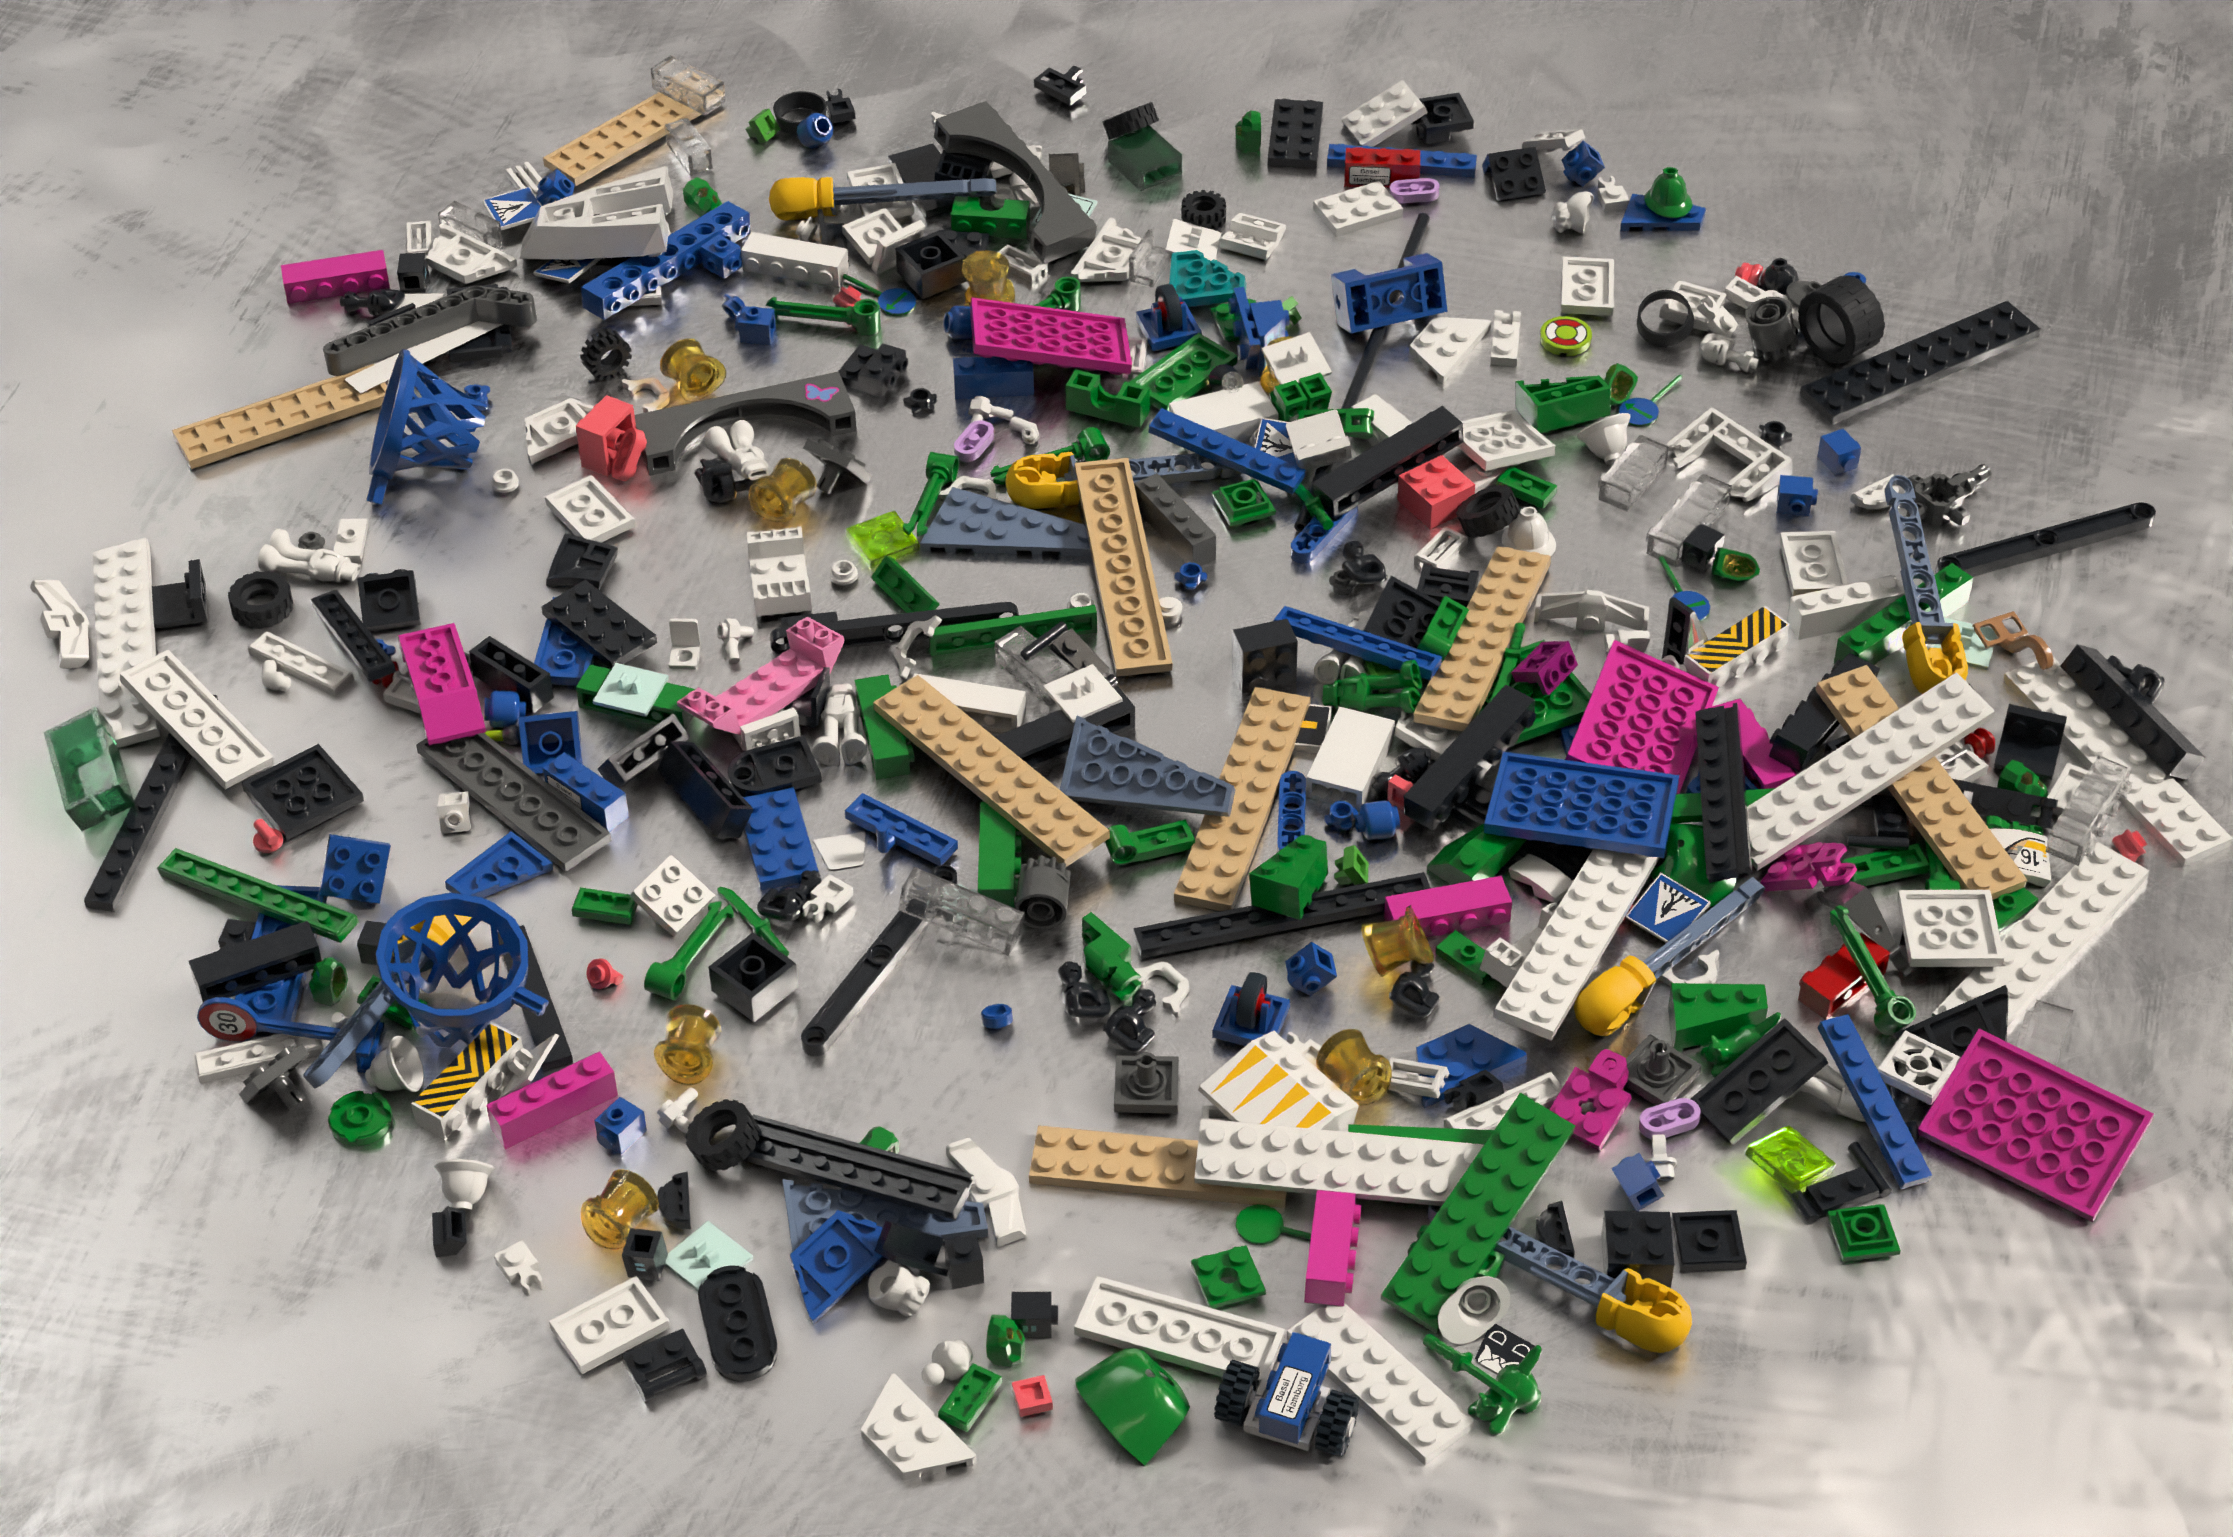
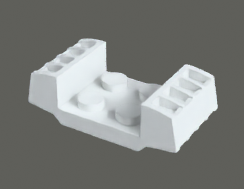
M802 528L746 532L756 617L812 611Z
M1553 902L1542 908L1538 927L1514 944H1509L1501 937L1492 943L1485 951L1480 970L1485 971L1491 978H1495L1508 988L1557 909L1558 904Z

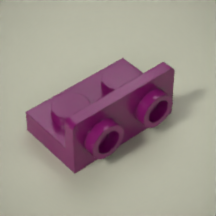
M1569 641L1541 642L1511 673L1515 682H1528L1530 684L1538 682L1542 694L1550 695L1578 666Z

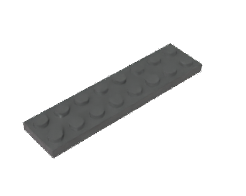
M485 733L432 745L428 744L426 738L416 744L418 754L464 791H468L469 795L565 872L612 841L611 833Z

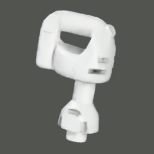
M1707 334L1699 344V353L1702 354L1704 359L1722 366L1729 360L1737 363L1741 370L1748 372L1750 368L1756 369L1759 359L1754 358L1755 352L1744 351L1738 353L1732 351L1735 346V340L1720 334Z

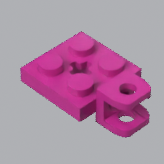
M1817 842L1809 845H1797L1779 857L1775 864L1768 869V873L1760 883L1765 887V892L1813 889L1819 880L1824 887L1839 886L1849 882L1857 868L1853 863H1841L1840 858L1847 852L1844 844Z
M1608 1049L1602 1050L1596 1056L1588 1069L1589 1073L1577 1067L1573 1069L1549 1109L1576 1126L1571 1137L1599 1151L1603 1148L1632 1099L1631 1094L1622 1090L1629 1077L1626 1058ZM1588 1102L1593 1103V1108L1596 1111L1594 1113L1589 1111L1586 1115L1582 1114L1580 1106Z

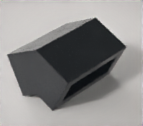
M447 1206L442 1212L432 1213L433 1246L436 1257L457 1255L467 1244L465 1211Z

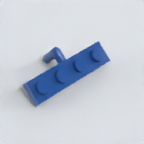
M864 793L845 810V819L877 834V847L880 853H887L896 844L940 866L958 849V841Z

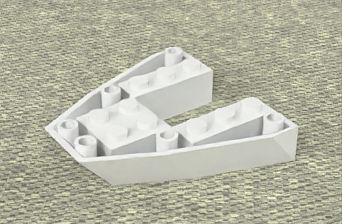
M667 166L597 186L541 206L523 238L519 259L584 260L646 255L656 257L666 252L669 231L665 215L671 212L673 190Z

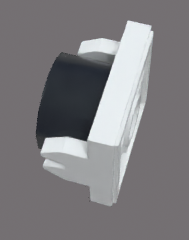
M1905 1030L1877 1067V1070L1882 1080L1890 1085L1894 1097L1901 1103L1909 1106L1932 1105L1961 1057ZM1908 1052H1921V1054H1920V1053H1910V1054H1906V1053H1908ZM1931 1057H1933L1935 1060L1938 1061V1063H1939L1940 1066L1942 1067V1071L1940 1070V1067L1938 1066V1064L1936 1063V1061H1934L1933 1059H1931Z

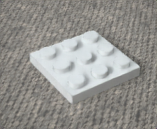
M1514 410L1461 421L1463 423L1464 442L1457 447L1485 471H1494L1497 468L1509 465L1516 466L1523 462L1542 460L1545 457L1555 455L1556 446Z
M1899 890L1897 900L1910 967L2003 966L2004 954L1990 890Z

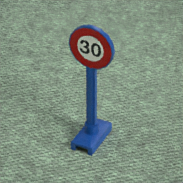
M215 997L204 1001L200 1005L197 1014L200 1026L208 1034L221 1040L234 1042L250 1040L258 1031L331 1041L341 1029L259 1018L248 1005L225 997ZM380 1019L357 1045L356 1064L357 1072L365 1073L367 1069H370L371 1062L375 1058L384 1029V1022H380Z

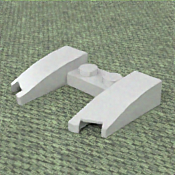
M1713 407L1666 444L1667 451H1673L1676 457L1673 458V463L1677 468L1701 457L1717 445L1748 464L1749 466L1718 490V496L1724 498L1733 496L1743 498V501L1747 502L1779 485L1780 475H1792L1793 459Z

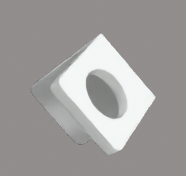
M671 618L669 620L672 648L669 668L696 669L701 648L698 620ZM682 653L692 655V658L686 662L676 659Z

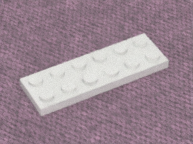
M169 650L120 673V682L224 789L273 765V756Z
M1096 1276L1074 1326V1335L1123 1349L1137 1348L1151 1357L1223 1377V1374L1226 1373V1367L1233 1359L1259 1367L1260 1376L1257 1386L1259 1387L1265 1369L1272 1371L1285 1338V1329Z
M1344 1303V1306L1323 1304L1287 1330L1288 1340H1290L1292 1332H1296L1331 1343V1363L1326 1375L1344 1392L1359 1397V1405L1424 1465L1428 1464L1474 1428L1475 1420L1347 1304Z

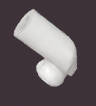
M1015 416L1011 419L1010 429L1021 432L1023 441L1026 444L1031 445L1038 441L1040 435L1035 423Z
M272 660L263 662V685L268 689L287 691L291 685V679L284 676L283 673L277 672L276 662Z

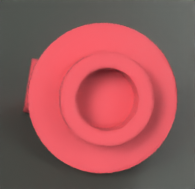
M1744 262L1741 267H1737L1735 277L1738 276L1757 286L1763 266L1760 264L1750 265Z
M850 285L847 289L841 287L839 294L833 298V303L843 308L854 307L856 302L862 300L860 299L862 293Z
M258 819L254 822L253 826L257 830L253 838L255 849L262 853L278 850L283 844L282 833L277 829L270 828L263 819Z
M2127 829L2123 834L2115 836L2112 840L2120 854L2133 862L2139 856L2146 853L2143 847L2147 845V842L2137 830L2132 833Z
M594 959L587 967L588 982L595 989H605L610 984L619 985L623 981V975L614 970L605 959Z

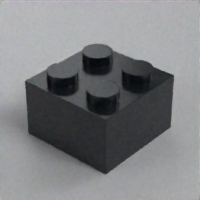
M940 231L895 248L897 273L922 299L967 282L966 257Z
M1288 619L1233 629L1232 672L1242 693L1251 692L1255 687L1266 689L1296 682L1298 641Z
M751 933L708 967L711 991L753 1022L757 1021L798 988L796 963L755 933Z
M1604 1211L1601 1232L1604 1274L1616 1279L1623 1270L1629 1268L1639 1273L1642 1280L1650 1278L1671 1288L1675 1264L1670 1212Z

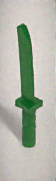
M1300 483L1294 493L1305 504L1311 517L1315 516L1325 530L1331 529L1333 522L1324 511L1325 509L1319 497L1314 498Z
M1516 623L1514 626L1510 646L1505 648L1503 669L1491 700L1505 685H1510L1513 677L1511 672L1515 669L1516 664L1519 665L1521 662L1520 648L1526 628L1523 623Z
M725 887L717 888L718 894L728 904H731L732 908L753 928V933L760 938L762 937L764 941L788 957L789 951L771 931L770 921L767 918L762 920L734 891Z
M1432 1334L1425 1336L1423 1344L1453 1364V1371H1467L1509 1402L1516 1403L1518 1397L1514 1392L1471 1363L1472 1353H1460Z

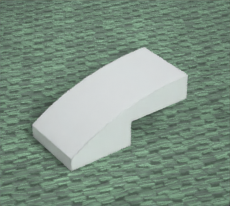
M1527 854L1508 868L1511 879L1531 885L1534 896L1550 902L1557 903L1560 901L1573 883L1559 869L1531 854Z

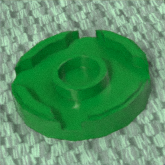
M354 1091L343 1095L334 1102L331 1107V1113L328 1115V1124L333 1137L342 1144L366 1146L378 1141L387 1134L392 1125L393 1114L387 1099L379 1093L372 1092V1094L364 1093V1091Z

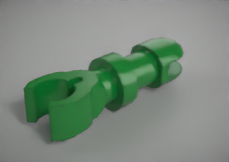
M1987 816L1986 825L1989 829H2015L2039 835L2044 833L2040 826L2019 825L2018 821L2007 823V821L1998 816Z

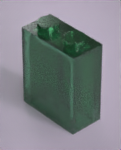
M1150 125L1108 141V162L1140 191L1182 175V154Z

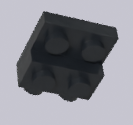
M1460 93L1420 98L1419 100L1425 106L1427 114L1411 123V125L1416 124L1418 139H1424L1426 144L1450 141L1451 132L1474 129V120Z
M884 343L878 349L860 344L839 370L844 385L883 397L888 389L894 386L899 375L907 369L908 358H906V350Z
M398 569L387 574L369 573L364 577L357 578L362 621L369 632L421 625L416 579L413 570Z

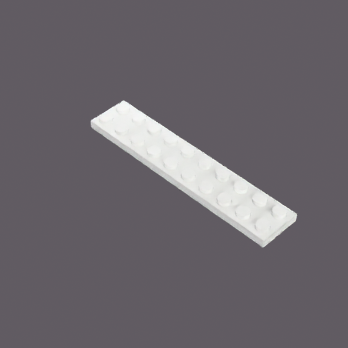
M146 538L93 552L100 742L105 752L161 736L160 722L120 682V673L156 656L150 545Z
M2054 657L2053 666L2045 670L2040 668L2037 661L2005 673L2003 682L2028 708L2067 717L2061 742L2090 772L2123 784L2118 800L2183 867L2231 847L2233 838L2060 667L2061 664Z
M1957 672L1749 805L1747 811L1752 865L1757 871L1993 719L1995 711Z
M2097 842L2001 941L2004 954L2003 966L1976 967L1935 1009L1932 1017L2006 985L2009 992V1026L2147 880L2149 870Z
M1594 848L1497 1004L1493 1018L1552 1041L1660 857H1647L1645 855L1618 853Z
M1201 1118L1194 1183L1316 1194L1317 1190L1356 1193V1198L1442 1206L1484 1145Z

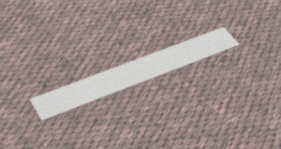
M477 321L407 350L420 363H424L503 324ZM399 353L344 380L359 393H363L390 379Z

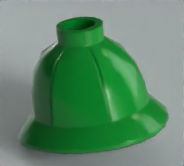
M1673 167L1664 168L1663 173L1657 176L1651 189L1644 196L1645 203L1649 209L1663 217H1683L1692 208V199L1687 194L1686 183L1683 177L1678 175V170Z

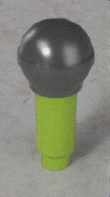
M511 725L503 730L485 732L495 742L504 741V743L516 745L521 742L519 727Z

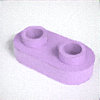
M1431 178L1397 180L1391 183L1390 194L1399 204L1431 202L1438 198L1440 186L1436 180Z
M983 420L970 423L955 441L954 455L958 456L959 460L963 462H972L978 459L994 439L993 425Z
M1679 1098L1647 1108L1640 1115L1639 1130L1649 1139H1652V1135L1665 1134V1138L1692 1130L1699 1123L1700 1107L1691 1099Z

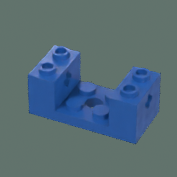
M1428 253L1403 258L1404 267L1366 276L1356 269L1331 274L1337 325L1349 333H1355L1448 312L1442 261ZM1399 290L1400 298L1398 301L1390 303L1389 296L1391 292Z

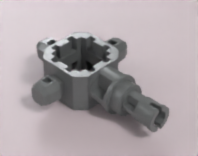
M1981 464L1970 471V473H1956L1951 479L1945 474L1936 473L1926 479L1918 475H1911L1908 479L1912 482L1916 497L1914 502L1918 506L1920 520L1923 519L1929 525L1939 527L1950 521L1961 526L1965 525L1969 521L1970 514L1962 507L1963 499L1972 495L1976 485L1991 479L1992 473L1988 466L1985 468V464ZM1935 497H1936L1938 500H1939L1940 498H1943V501H1942V502H1938V501L1932 502V499L1935 498Z

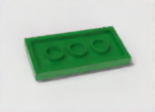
M1198 333L1129 382L1150 387V404L1159 410L1163 408L1169 411V403L1188 399L1209 384L1210 372L1216 366L1221 364L1235 366L1238 363V355Z

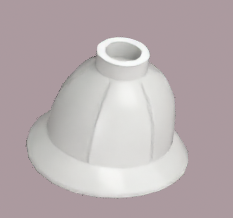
M1620 413L1601 419L1582 429L1577 434V439L1585 442L1593 454L1605 460V464L1618 463L1621 461L1620 455L1625 451L1627 445L1626 427L1630 421V414Z
M1534 507L1522 508L1517 515L1518 517L1503 532L1502 544L1504 547L1552 556L1556 549V542L1548 530L1546 521L1537 513Z
M403 1036L393 1037L388 1047L375 1056L371 1062L370 1069L366 1070L365 1077L368 1084L387 1091L402 1089L411 1092L419 1091L423 1084L424 1074L422 1061L415 1046Z
M462 1159L446 1160L434 1165V1169L440 1174L441 1188L445 1198L452 1203L453 1208L463 1210L465 1213L471 1212L472 1205L480 1200L485 1191L487 1178L495 1170V1167L488 1163Z

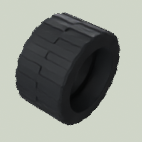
M1848 275L1838 276L1806 294L1800 301L1798 322L1801 333L1806 343L1811 347V350L1829 363H1846L1877 345L1883 337L1885 322L1881 305L1868 286L1855 277Z

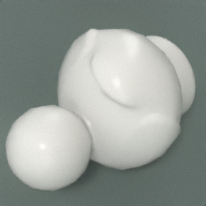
M945 1340L939 1343L932 1353V1363L925 1365L922 1370V1380L929 1386H936L943 1379L957 1380L962 1378L969 1370V1363L973 1358L970 1346L962 1340Z

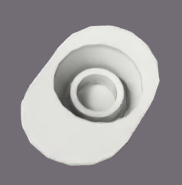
M1490 1276L1470 1278L1464 1281L1440 1308L1438 1328L1442 1336L1448 1341L1459 1345L1471 1343L1482 1336L1508 1312L1510 1293L1506 1285L1499 1279Z

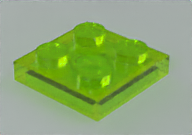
M895 510L846 528V537L870 569L879 566L885 556L896 560L920 551L919 541L912 532L909 535L903 530L904 522Z
M1790 1125L1748 1145L1745 1153L1750 1160L1791 1194L1833 1173L1836 1163L1826 1156L1823 1151L1815 1147Z

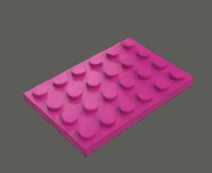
M971 297L970 315L974 354L985 358L993 356L1003 357L1009 361L1026 360L1038 365L1045 363L1056 364L1062 368L1079 367L1091 372L1102 370L1114 375L1131 373L1132 360L1125 318Z
M1614 640L1565 760L1679 775L1677 794H1679L1698 745L1695 711L1712 707L1719 687Z
M1978 1029L1920 1124L1918 1132L1920 1136L2093 1222L2153 1121L2154 1113L1990 1033Z

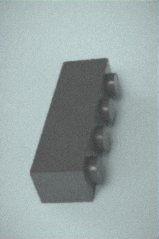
M1156 473L1134 483L1140 514L1186 563L1193 562L1203 566L1216 560L1215 533L1160 475Z

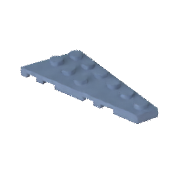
M952 487L928 528L927 534L924 535L920 542L921 551H930L931 547L945 548L946 552H956V548L972 549L975 553L1017 554V550L1032 551L1034 555H1042L1043 551H1054L1063 556H1092L1086 525Z
M1078 715L1076 716L1060 790L1073 801L1230 817L1235 795L1233 785L1205 772H1198L1187 767L1185 763L1169 759L1156 750L1127 737L1118 736L1109 732L1107 728L1100 725L1096 726L1087 722L1086 719Z
M782 1179L792 1252L837 1210L851 1214L859 1220L866 1219L875 1222L880 1227H883L885 1220L938 1234L944 1240L976 1234L977 1238L988 1237L983 1203L966 1201L957 1219L953 1220L843 1188L840 1190L823 1188V1184L811 1183L810 1186L794 1185L793 1180Z

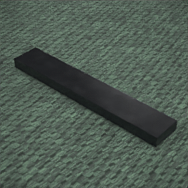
M335 589L311 599L315 611L369 682L396 672L393 661L338 590Z
M522 925L519 927L528 943V977L524 988L547 999L549 1004L542 1016H537L522 1007L520 1009L534 1047H537L555 1033L559 1035L541 1065L543 1071L573 1063V1057L525 926ZM498 932L499 945L504 944ZM510 954L502 956L507 973H509L513 960Z

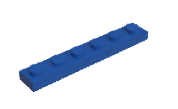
M1329 144L1327 167L1345 168L1346 148L1379 149L1380 147ZM1420 151V174L1475 178L1477 155L1447 153L1443 151Z
M1163 408L1160 409L1149 425L1148 433L1292 495L1305 477L1306 470Z
M1284 606L1274 618V621L1288 619L1296 637L1308 640L1313 644H1321L1333 648L1338 652L1361 657L1366 661H1373L1388 666L1394 670H1400L1402 663L1405 661L1415 660L1419 665L1421 678L1431 680L1441 667L1442 656Z
M1846 1014L1821 1021L1817 1029L1900 1189L1929 1182L1933 1175L1850 1016Z

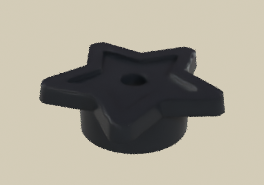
M918 388L910 393V397L904 398L903 402L911 406L913 414L921 410L934 411L935 407L932 402L937 398V395L931 394L927 389Z
M1770 421L1765 426L1759 425V430L1762 433L1759 438L1765 442H1771L1776 447H1781L1783 440L1791 439L1792 433L1787 432L1785 425L1781 422Z

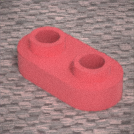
M629 428L624 433L611 467L613 478L628 481L635 475L639 457L647 444L643 431Z

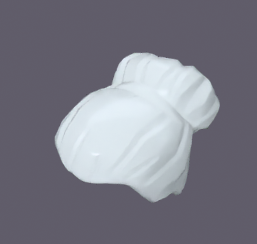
M1580 192L1571 196L1567 202H1558L1554 205L1551 218L1556 230L1562 233L1563 230L1572 229L1584 234L1585 224L1590 219L1589 208L1594 201V196L1590 192Z
M888 1260L883 1266L871 1273L868 1280L869 1298L876 1305L885 1309L898 1310L907 1317L919 1311L929 1292L930 1283L922 1276H915L908 1266Z

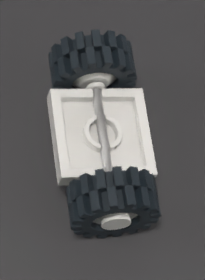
M1233 1359L1226 1367V1373L1223 1374L1222 1383L1219 1386V1394L1216 1397L1215 1419L1241 1427L1244 1424V1432L1309 1451L1317 1431L1314 1444L1315 1449L1343 1457L1349 1446L1350 1438H1352L1353 1428L1356 1425L1360 1404L1359 1397L1333 1389L1330 1391V1388L1321 1386L1297 1445L1259 1433V1419L1255 1418V1411L1259 1399H1265L1269 1391L1266 1390V1385L1271 1370L1265 1369L1256 1391L1260 1376L1259 1367Z

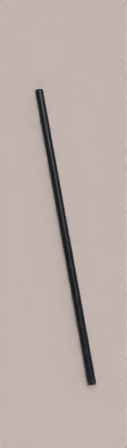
M1420 213L1418 215L1397 269L1404 267L1403 258L1416 255L1430 221L1428 214ZM1399 290L1391 292L1389 296L1390 303L1398 301L1400 296ZM1388 325L1372 329L1341 409H1349L1358 403ZM1333 464L1317 468L1308 490L1313 497V482L1330 473ZM1304 503L1294 525L1295 529L1299 532L1312 519Z

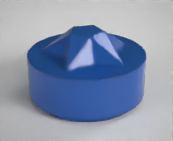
M993 1004L984 1008L981 1012L983 1026L999 1029L1011 1024L1013 1021L1011 1007L1005 1004Z

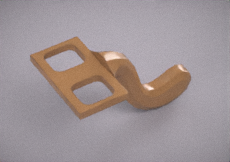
M2014 611L1972 625L1986 649L1997 645L2011 653H2017L2029 647L2033 650L2041 669L2045 670L2053 666L2054 659L2049 646L2041 637L2028 635L2027 630ZM2013 619L2021 631L2014 634L2009 633L2002 621ZM1990 626L1998 639L1986 640L1980 628Z

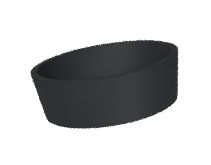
M797 91L781 96L774 103L773 111L781 131L798 136L797 126L800 122L788 121L781 118V116L797 108L812 109L826 116L827 104L818 94Z
M1659 290L1653 292L1639 306L1637 329L1641 337L1652 345L1660 347L1676 345L1685 340L1693 329L1694 315L1687 299L1676 291ZM1660 299L1677 300L1688 309L1685 323L1679 329L1670 333H1657L1648 329L1641 319V313L1650 303Z

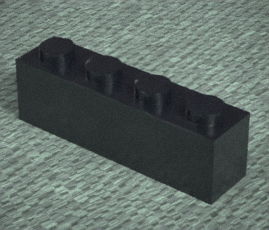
M670 741L658 766V772L666 779V783L672 786L680 795L681 800L687 803L695 812L696 817L705 823L713 836L719 839L740 838L754 809L694 742Z
M308 921L203 955L188 962L194 983L202 1002L215 997L230 998L313 970L317 963L322 962V958Z

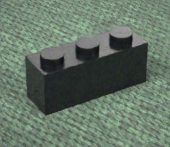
M488 636L469 651L473 676L497 691L517 692L520 696V701L526 702V709L532 713H535L554 698L549 672L491 636Z
M672 714L613 754L597 770L605 780L620 789L661 761L670 741L686 742L690 735L675 715Z

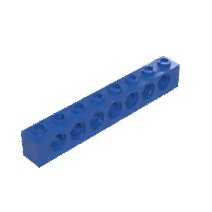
M729 201L723 203L668 236L667 250L656 257H649L648 255L631 257L581 286L583 308L606 320L638 301L644 294L653 292L658 286L665 285L702 263L701 246L718 234L734 243L749 235L750 213Z

